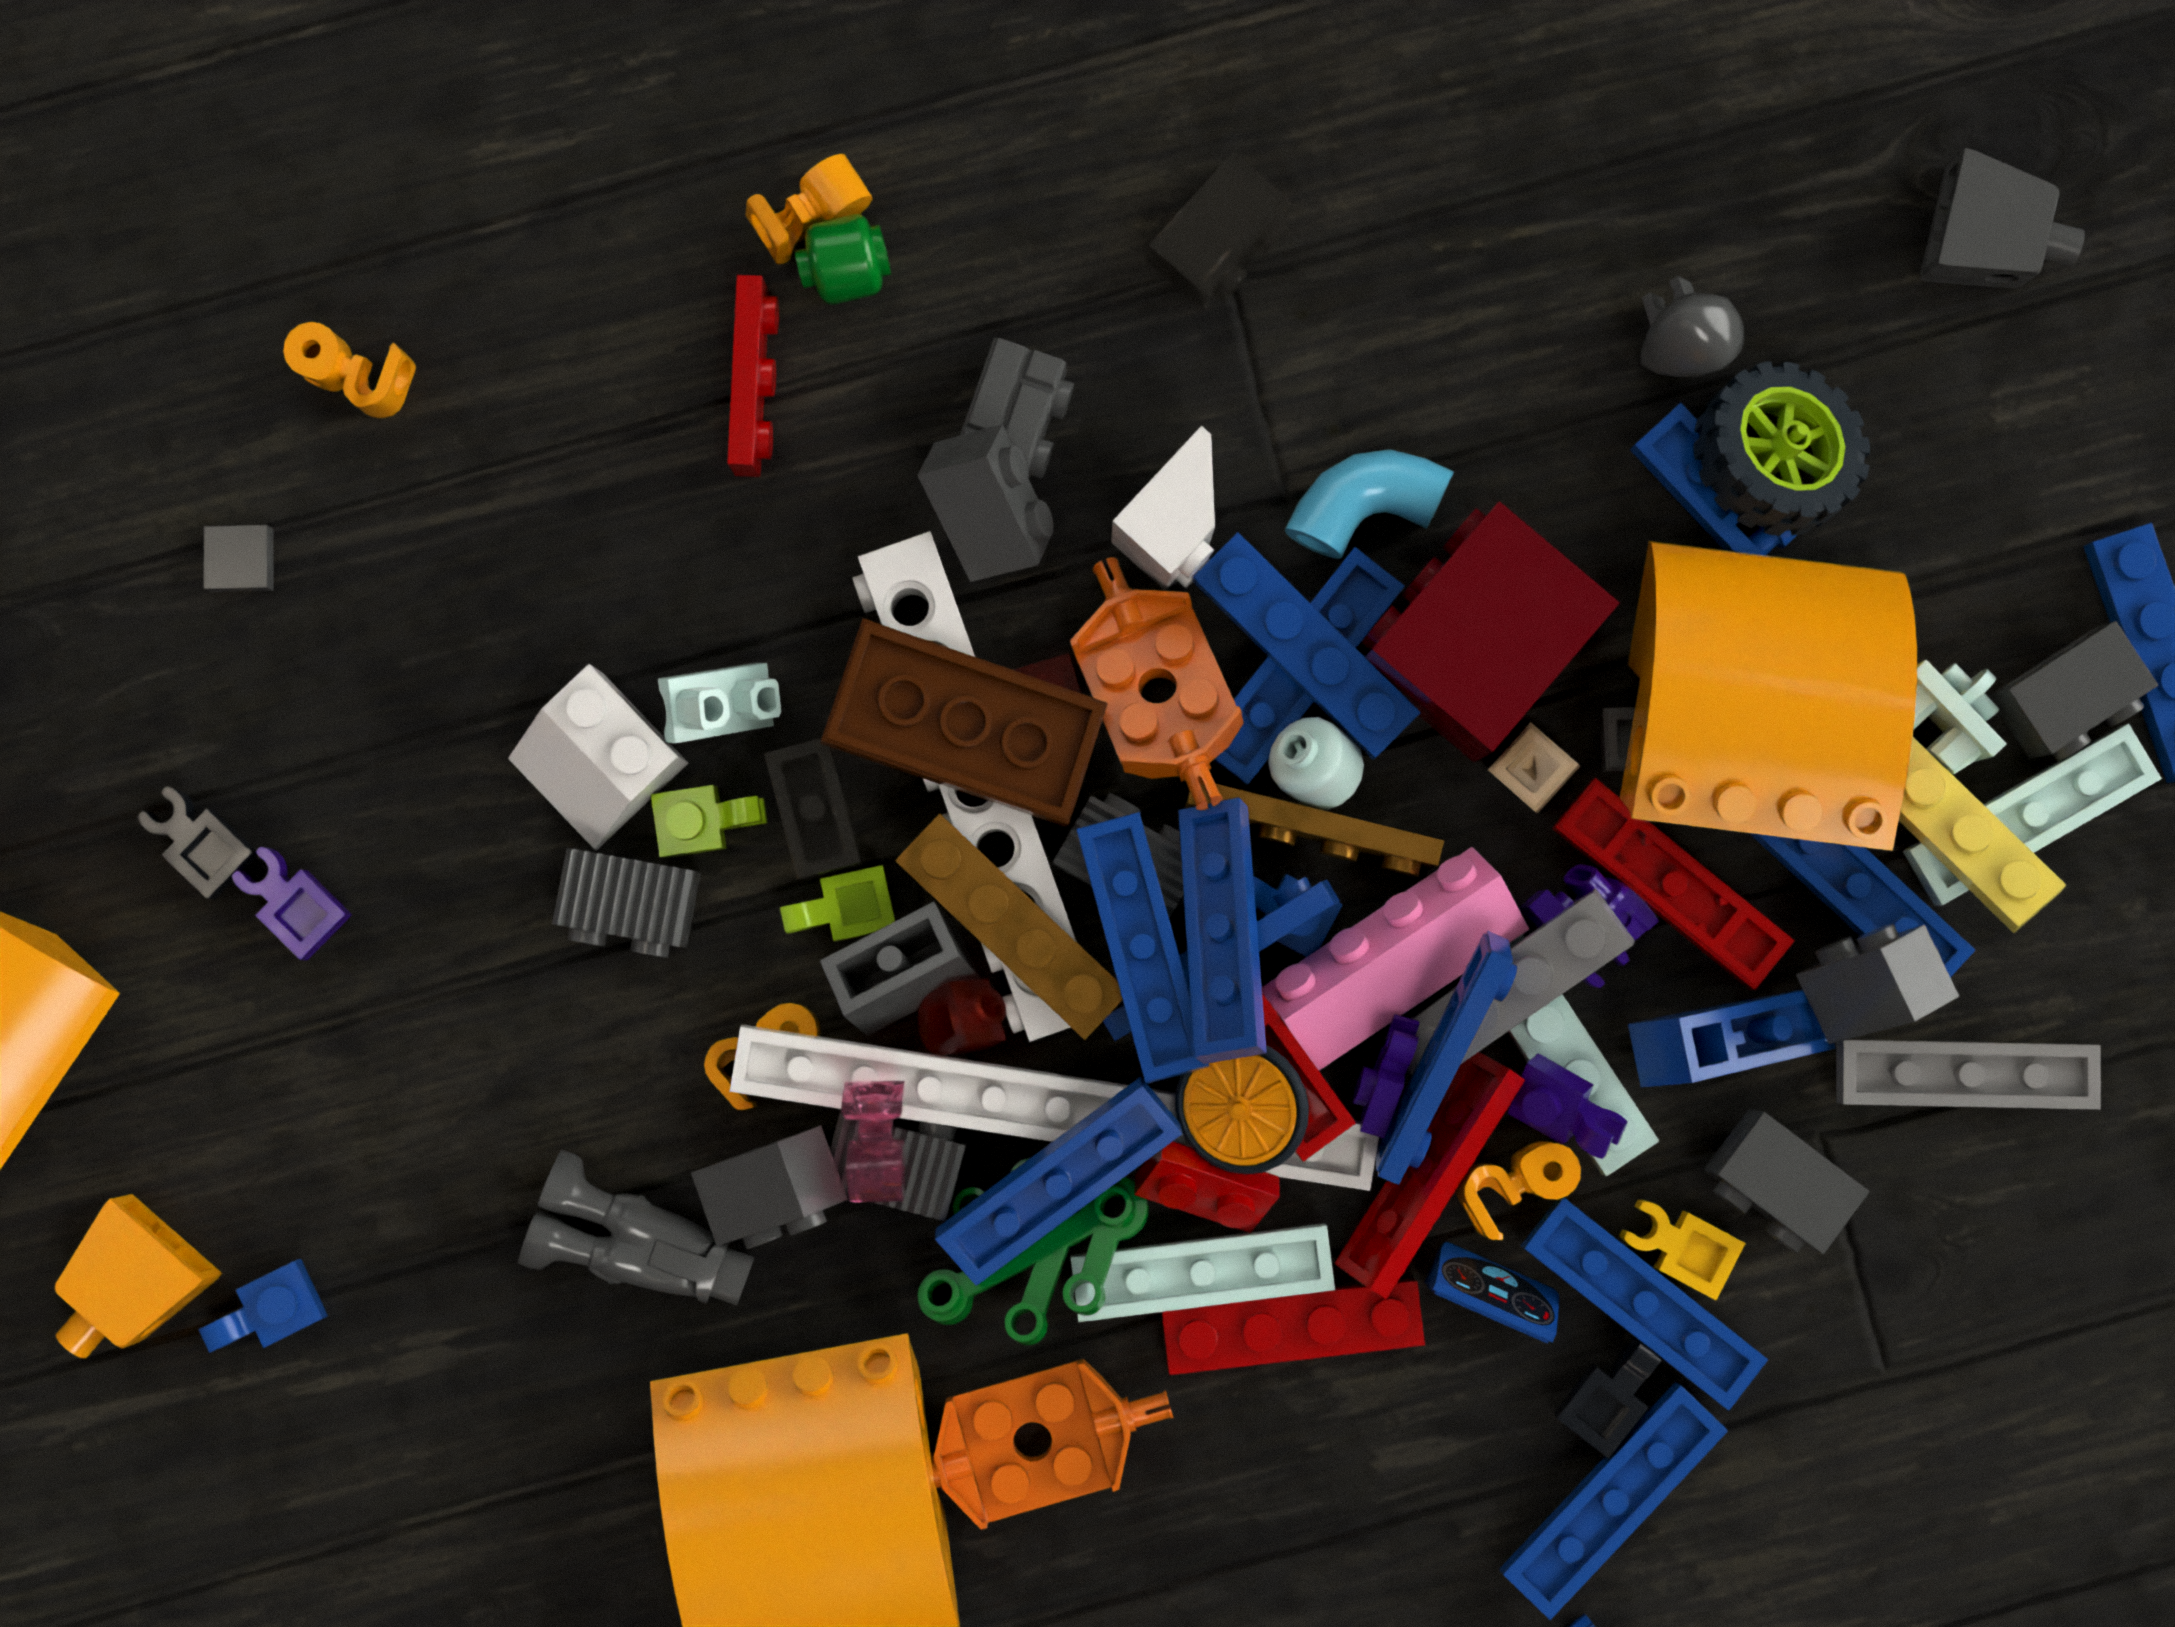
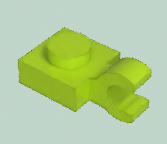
M715 785L651 794L660 858L727 849L724 830L768 823L764 798L751 796L720 803L718 786Z
M883 865L821 878L820 882L824 898L780 907L785 933L789 934L830 924L834 942L869 935L895 922Z

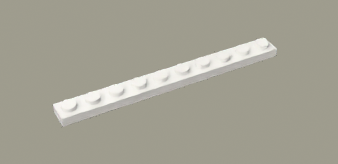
M741 1024L730 1092L1053 1142L1128 1085ZM1152 1089L1177 1119L1175 1110L1176 1092ZM1355 1121V1125L1304 1162L1294 1152L1280 1166L1268 1170L1266 1173L1278 1177L1370 1191L1379 1137L1360 1132L1361 1121ZM1183 1133L1173 1141L1191 1147Z

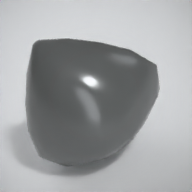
M1679 276L1669 281L1674 291V298L1666 307L1664 299L1650 292L1642 297L1651 326L1641 347L1640 364L1643 367L1657 374L1672 377L1707 376L1726 369L1742 350L1744 343L1743 321L1728 298L1714 294L1694 292L1691 282Z

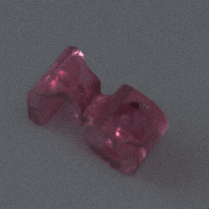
M855 1081L844 1083L841 1103L842 1115L847 1120H859L858 1140H850L847 1148V1184L851 1203L904 1202V1140L893 1139L892 1130L893 1119L899 1118L903 1113L905 1081Z

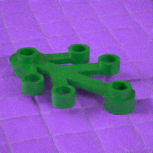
M1030 1158L1019 1161L1013 1167L1012 1171L1021 1166ZM1124 1177L1081 1208L1080 1212L1066 1219L977 1286L963 1271L957 1274L951 1270L942 1269L930 1273L919 1287V1306L926 1316L943 1325L959 1323L970 1313L975 1295L1034 1266L1021 1303L1011 1307L1006 1314L1005 1329L1008 1335L1020 1344H1036L1047 1332L1048 1323L1045 1315L1069 1248L1092 1237L1082 1271L1071 1276L1066 1281L1063 1288V1299L1066 1305L1075 1313L1082 1316L1093 1315L1102 1308L1105 1302V1289L1103 1285L1119 1241L1135 1236L1143 1228L1149 1212L1148 1200L1135 1196V1182ZM971 1187L959 1192L953 1202L954 1215L963 1209L971 1199L979 1197L984 1191ZM1113 1197L1124 1198L1126 1203L1124 1212L1116 1218L1107 1217L1104 1212L1107 1201ZM1084 1283L1092 1284L1095 1289L1093 1300L1084 1306L1077 1305L1074 1301V1292L1077 1287ZM942 1284H950L952 1288L950 1301L943 1306H936L933 1302L934 1290ZM1024 1313H1034L1037 1320L1035 1329L1028 1335H1019L1016 1329L1018 1318Z

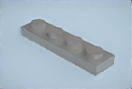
M1596 888L1511 947L1512 964L1517 966V973L1512 987L1502 1002L1493 999L1461 1064L1633 946L1635 940ZM1457 985L1410 1018L1419 1021V1027L1415 1035L1419 1037L1417 1048L1407 1068L1411 1074H1413Z
M1844 1040L1836 1042V1103L1848 1105L2101 1110V1045Z

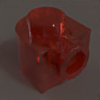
M989 978L948 982L929 993L920 1005L918 1028L921 1039L930 1052L939 1056L987 1050L1006 1039L1001 1023L1006 1015V1006L1001 995L991 988Z

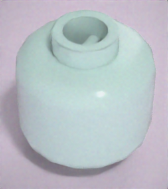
M1319 717L1302 718L1290 723L1278 734L1271 747L1268 761L1271 777L1283 792L1299 804L1319 810H1330L1342 805L1349 799L1360 784L1364 769L1361 751L1354 741L1333 723Z

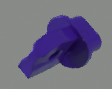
M1578 864L1571 868L1564 876V882L1577 895L1574 902L1596 888L1634 940L1638 939L1645 931L1650 930L1659 922L1649 906L1630 887L1618 880L1604 877L1595 867Z

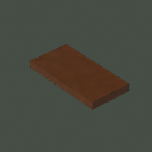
M863 618L820 744L1066 827L1069 825L1108 703Z

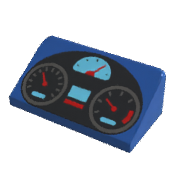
M1443 1242L1440 1245L1424 1282L1431 1292L1548 1344L1550 1341L1553 1343L1557 1333L1560 1299L1558 1292L1554 1288L1452 1243Z

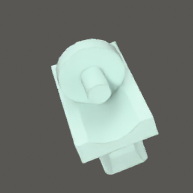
M1924 660L1917 665L1914 729L1924 719L1929 717L1943 731L1926 750L1952 775L1973 762L1994 757L2007 744L1986 723L1987 720L1999 711V708L1985 694L1995 682L1996 677L1988 669H1984L1970 678L1956 663H1953L1940 674L1927 660Z
M751 663L658 678L659 691L666 708L665 743H681L774 726L773 718L779 717L781 714L779 685L776 679L769 678L767 663Z

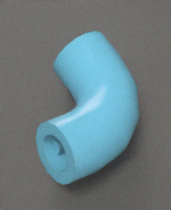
M1391 449L1354 454L1322 472L1298 502L1285 528V533L1300 545L1316 553L1340 559L1355 529L1363 519L1372 514L1386 512L1398 515L1427 529L1454 471L1426 458Z

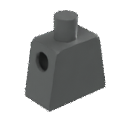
M1965 148L1945 167L1919 280L1936 283L2019 288L2040 273L2044 260L2073 266L2082 250L2085 231L2081 228L2053 222L2060 194L2056 185L1976 150Z

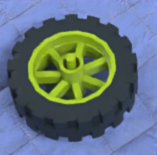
M1762 362L1756 364L1749 372L1744 369L1708 401L1704 407L1706 411L1696 422L1694 432L1699 433V439L1693 444V453L1695 460H1701L1703 468L1699 471V475L1705 487L1712 486L1717 494L1714 500L1725 512L1729 508L1739 515L1737 521L1751 529L1758 525L1764 527V533L1777 536L1788 530H1791L1792 536L1807 533L1815 525L1817 528L1823 525L1851 502L1860 492L1858 486L1867 478L1870 465L1865 464L1864 460L1870 454V443L1868 437H1862L1860 428L1864 426L1863 420L1857 410L1851 412L1845 403L1849 399L1838 386L1832 389L1825 384L1826 377L1812 369L1808 373L1799 371V364L1792 362H1782L1778 367H1773L1771 362ZM1764 413L1778 417L1777 427L1773 425ZM1747 423L1752 426L1761 438L1747 436ZM1809 445L1814 456L1804 451ZM1797 468L1814 476V483L1802 484ZM1780 472L1782 480L1777 479L1774 475Z

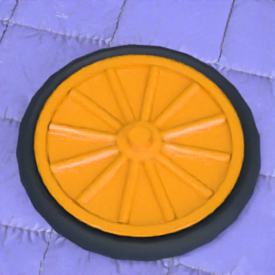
M1267 1045V1053L1209 1063L1208 1068L1182 1074L1176 1087L1175 1110L1186 1141L1199 1156L1211 1165L1227 1172L1245 1175L1255 1174L1280 1166L1299 1147L1308 1126L1309 1104L1306 1089L1298 1072L1284 1056Z

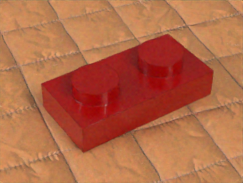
M1172 1141L1145 1161L1135 1174L1134 1195L1160 1203L1168 1208L1178 1209L1221 1223L1226 1227L1251 1233L1280 1197V1185L1278 1176L1266 1172L1245 1175L1222 1170L1199 1156L1193 1148Z

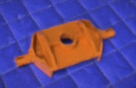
M1106 558L1113 581L1110 580L1101 560L1094 565L1093 572L1097 576L1104 592L1105 601L1074 635L1070 643L1092 697L1108 703L1103 723L1125 773L1150 779L1179 776L1181 781H1186L1197 810L1209 809L1201 785H1203L1212 807H1214L1223 798L1209 771L1211 769L1210 762L1229 747L1244 722L1241 709L1235 704L1193 610L1189 593L1133 590L1129 588L1117 558ZM1155 678L1169 679L1176 685V691L1173 696L1162 703L1146 701L1141 696L1142 690L1149 681Z
M1080 1359L948 1397L944 1407L935 1452L930 1453L936 1488L942 1487L945 1493L980 1530L987 1528L989 1522L1112 1487L1113 1492L1117 1491L1120 1488L1131 1432L1137 1431L1136 1427L1173 1418L1166 1390L1159 1394L1129 1402L1128 1397L1121 1398L1087 1361ZM1030 1422L1045 1426L1052 1437L1050 1448L1044 1454L1036 1457L1022 1454L1014 1442L1016 1431L1022 1425Z

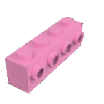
M1471 847L1459 856L1446 860L1440 865L1438 870L1405 892L1391 897L1384 906L1351 928L1337 933L1329 943L1299 963L1290 965L1282 970L1275 979L1262 987V993L1319 1071L1391 1023L1394 1014L1403 1015L1461 976L1483 933L1486 934L1487 931L1493 932L1508 939L1510 943L1528 931L1529 927L1502 876Z

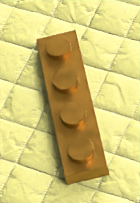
M1216 784L1219 793L1222 795V801L1239 797L1248 806L1249 824L1259 826L1257 837L1295 846L1296 837L1299 836L1322 842L1319 851L1322 854L1339 859L1357 861L1358 853L1363 852L1383 857L1381 868L1414 877H1419L1421 867L1431 869L1439 865L1444 840ZM1201 785L1207 804L1211 803L1204 786ZM1190 790L1185 808L1195 807V801Z
M940 813L895 860L1084 1040L1122 1001L1118 981Z

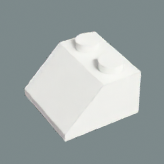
M1203 426L1189 438L1112 522L1111 543L1164 591H1169L1177 581L1187 588L1192 583L1193 576L1210 560L1209 557L1214 551L1210 546L1215 528L1211 434Z
M590 664L540 710L508 758L595 850H598L651 799V794H657L688 764L685 758L670 743H665L664 736L601 671Z

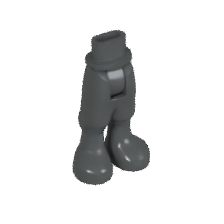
M561 1150L547 1178L538 1207L600 1224L609 1230L611 1235L608 1237H597L567 1225L552 1214L538 1210L528 1228L518 1264L530 1269L542 1270L554 1261L576 1263L587 1266L588 1270L595 1276L607 1281L611 1285L627 1283L663 1293L697 1297L698 1301L707 1304L711 1296L737 1306L755 1257L728 1248L729 1242L716 1246L713 1234L682 1216L652 1205L643 1195L637 1196L627 1193L612 1195L597 1188L586 1180L582 1158L576 1154Z

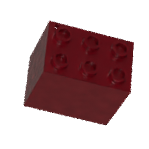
M1500 501L1487 516L1475 508L1442 547L1451 555V558L1444 565L1436 557H1433L1401 595L1410 603L1409 607L1402 614L1394 606H1391L1360 643L1370 651L1365 658L1421 712L1418 716L1473 763L1492 753L1620 603Z

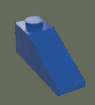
M1803 989L1628 1024L1641 1087L1694 1083L1836 1049L1835 1043H1828Z

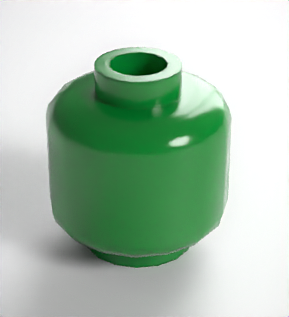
M851 214L810 225L805 234L806 248L795 251L796 263L803 288L816 286L820 298L829 305L873 296L882 288V277L892 274L880 224L870 227L868 220L861 214Z

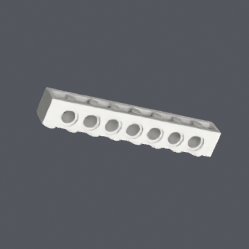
M931 531L858 556L864 574L852 577L865 613L877 610L881 624L975 657ZM909 595L920 596L929 603V611L926 618L914 626L902 625L894 618V610L897 603ZM923 779L928 792L940 789L948 813L942 814V816L977 849L982 838L992 832L1005 833L1013 840L1015 850L1012 859L1006 865L997 868L1024 893L1030 895L1034 899L1035 904L1076 941L1032 815L991 801H987L981 806L970 807L959 801L956 789ZM982 944L991 972L994 973L1004 969L1012 991L1011 994L1001 997L1013 1033L1025 1030L1029 1042L1070 1028L1058 1014Z

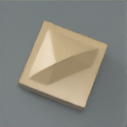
M1530 722L1488 771L1532 810L1539 813L1580 765Z

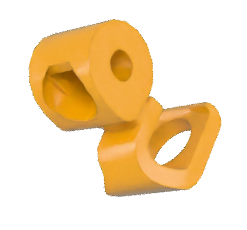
M845 154L830 156L812 167L799 182L800 194H794L786 198L785 208L779 213L773 211L763 195L755 194L747 200L745 215L776 264H784L790 260L796 245L805 237L806 230L810 225L851 214H861L870 205L873 199L872 195Z
M316 322L299 324L290 331L284 342L283 353L285 360L294 372L303 376L306 381L316 387L331 392L343 389L345 396L350 402L365 414L374 418H386L395 415L403 406L416 370V365L395 343L389 346V352L377 386L372 391L368 385L372 362L366 357L357 354L353 356L346 342L323 324Z
M794 1003L780 1004L774 1007L756 1023V1027L819 1037L821 1034L820 1023L814 1012L806 1006ZM738 1037L723 1039L713 1044L708 1050L704 1062L705 1073L735 1109L745 1110L758 1107L756 1101L751 1100L747 1094L730 1092L732 1077L725 1071L724 1067L735 1060Z
M1537 1141L1528 1144L1513 1154L1511 1158V1172L1508 1174L1503 1168L1490 1163L1473 1164L1457 1187L1456 1194L1476 1231L1491 1240H1503V1233L1498 1231L1477 1194V1191L1484 1187L1494 1189L1511 1206L1522 1200L1520 1194L1524 1192L1532 1193L1545 1199L1555 1200L1566 1197L1573 1192L1581 1178V1166L1578 1157L1570 1148L1551 1141Z

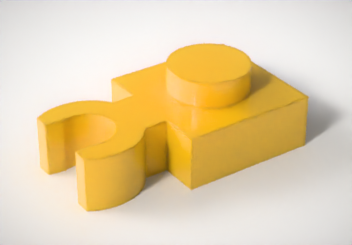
M1637 1200L1634 1207L1651 1217L1652 1229L1647 1235L1641 1237L1622 1229L1619 1235L1620 1238L1627 1245L1641 1251H1651L1658 1248L1662 1252L1654 1268L1717 1300L1746 1243L1686 1211H1682L1677 1223L1673 1226L1670 1224L1668 1215L1660 1206L1646 1200Z

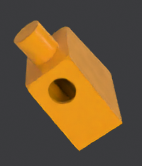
M133 1194L111 1198L100 1210L55 1284L54 1289L57 1295L76 1310L56 1333V1338L66 1350L80 1358H87L105 1337L115 1346L122 1349L134 1345L151 1335L212 1285L222 1275V1272Z

